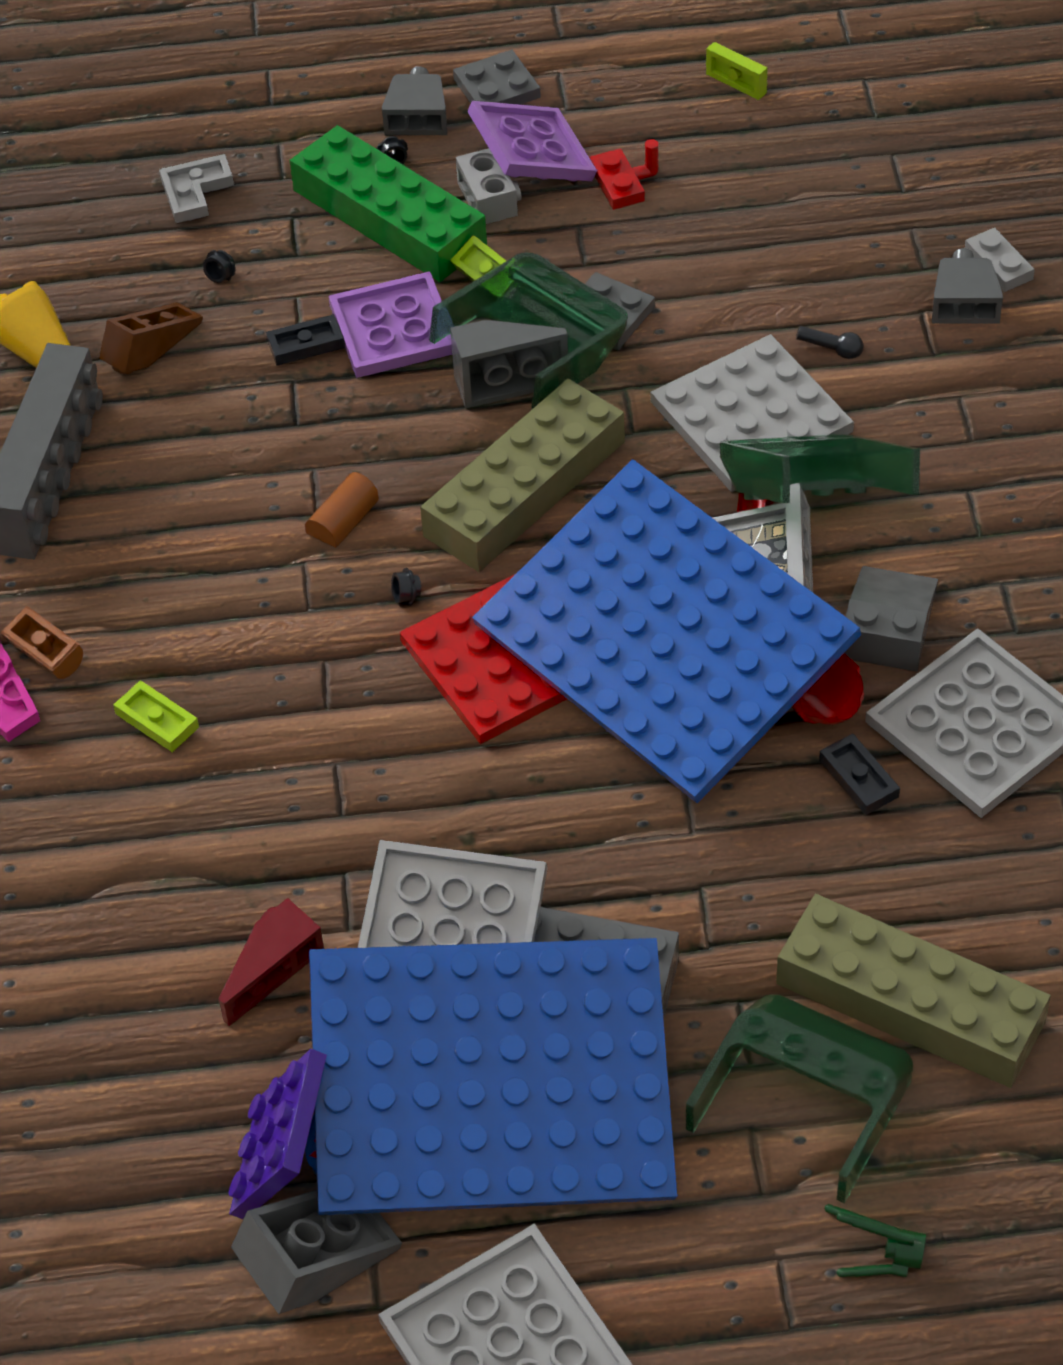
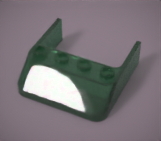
M525 252L515 255L435 305L432 309L429 341L435 344L451 334V327L467 324L477 317H486L492 321L565 328L568 336V354L536 374L531 407L533 409L565 380L570 379L578 384L595 373L624 334L628 314L622 307L543 257Z
M847 434L720 441V459L736 491L744 493V499L747 500L767 499L779 503H790V485L800 483L803 491L811 490V495L817 496L834 495V489L844 488L845 493H866L867 487H880L911 495H919L920 448Z
M776 994L766 995L757 1000L736 1018L687 1100L686 1130L694 1133L743 1048L860 1100L870 1106L872 1115L839 1173L836 1200L845 1204L912 1080L913 1061L910 1055L901 1048L784 996Z

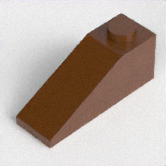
M175 302L108 319L99 359L111 365L112 369L122 374H130L133 371L147 368L200 325L203 316Z

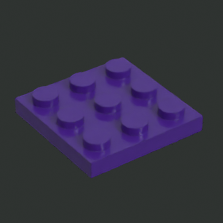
M311 1048L298 1061L293 1060L280 1078L275 1077L268 1089L262 1094H256L252 1100L248 1111V1118L252 1119L250 1131L244 1136L238 1152V1156L243 1158L241 1168L233 1177L229 1188V1196L233 1197L230 1215L244 1219L247 1211L261 1207L300 1173L326 1054Z

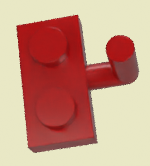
M649 139L645 142V164L637 167H631L621 148L589 157L597 169L595 178L613 210L644 202L645 191L639 180L655 176L659 171L658 141L654 139Z

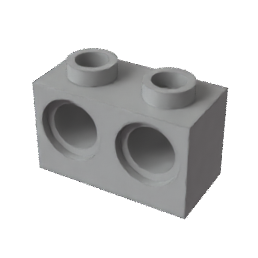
M489 148L456 157L458 185L468 205L485 215L486 224L518 216L517 201L521 200L518 182L516 180L511 181L510 176L503 173Z

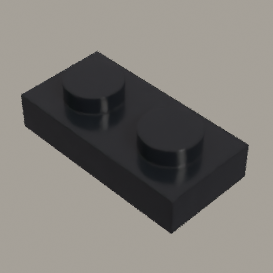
M334 314L266 332L267 342L276 366L345 348L344 338Z
M853 733L820 750L819 761L865 815L899 798L900 787Z

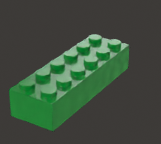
M338 125L289 160L293 190L422 272H430L432 278L438 282H442L457 270L450 260L473 235L487 245L486 219L483 213Z

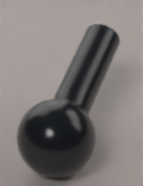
M799 326L796 334V340L836 350L840 357L846 359L860 356L864 349L861 337L853 332H846L837 336Z

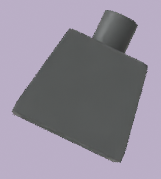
M420 66L412 68L410 74H397L393 76L382 105L384 135H447L446 106L441 76L429 74L426 68Z
M966 248L956 250L952 258L940 260L934 292L932 324H1000L1003 294L992 261L988 258H974L973 252Z

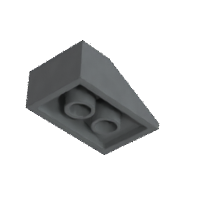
M482 320L450 328L454 379L465 408L556 388L569 379L568 336L565 328Z
M862 566L845 616L860 627L861 636L844 653L855 661L918 672L938 579Z
M317 1190L247 1211L231 1248L277 1313L281 1314L316 1302L399 1250L402 1242L380 1213L318 1215Z

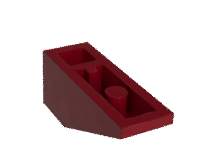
M289 898L285 899L277 907L269 908L264 912L260 920L255 923L218 1000L223 1021L228 1026L232 1025L309 963L310 949H324L321 927Z

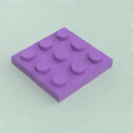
M483 101L471 102L467 112L505 175L511 177H537L540 179H565L572 182L577 180L593 181L597 169L559 108Z
M430 272L329 295L330 308L343 335L345 349L356 378L452 355L450 332L452 325Z

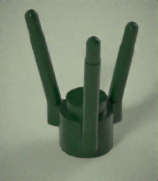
M827 1204L824 1207L827 1213L835 1215L840 1222L887 1237L884 1258L893 1260L892 1264L839 1268L836 1271L839 1277L896 1275L907 1278L909 1267L921 1268L926 1242L925 1233L900 1229L831 1204Z

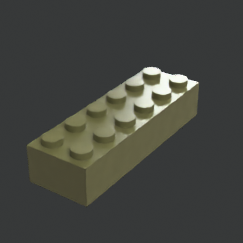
M565 380L420 506L423 537L477 572H480L625 442L624 412L572 380Z
M816 893L777 959V985L1009 1088H1012L1046 1023L1051 995Z

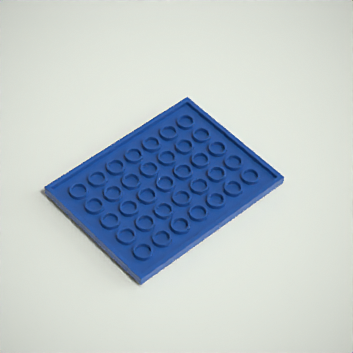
M633 459L472 617L475 625L696 803L730 771L861 636L859 626Z
M657 938L309 950L312 1049L327 1055L315 1104L318 1215L664 1201L677 1198Z

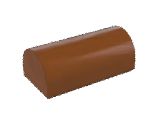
M357 472L350 473L306 521V534L337 548L379 500L377 488L366 476Z
M28 606L1 631V635L5 640L58 679H65L72 675L82 662L83 649L80 644Z

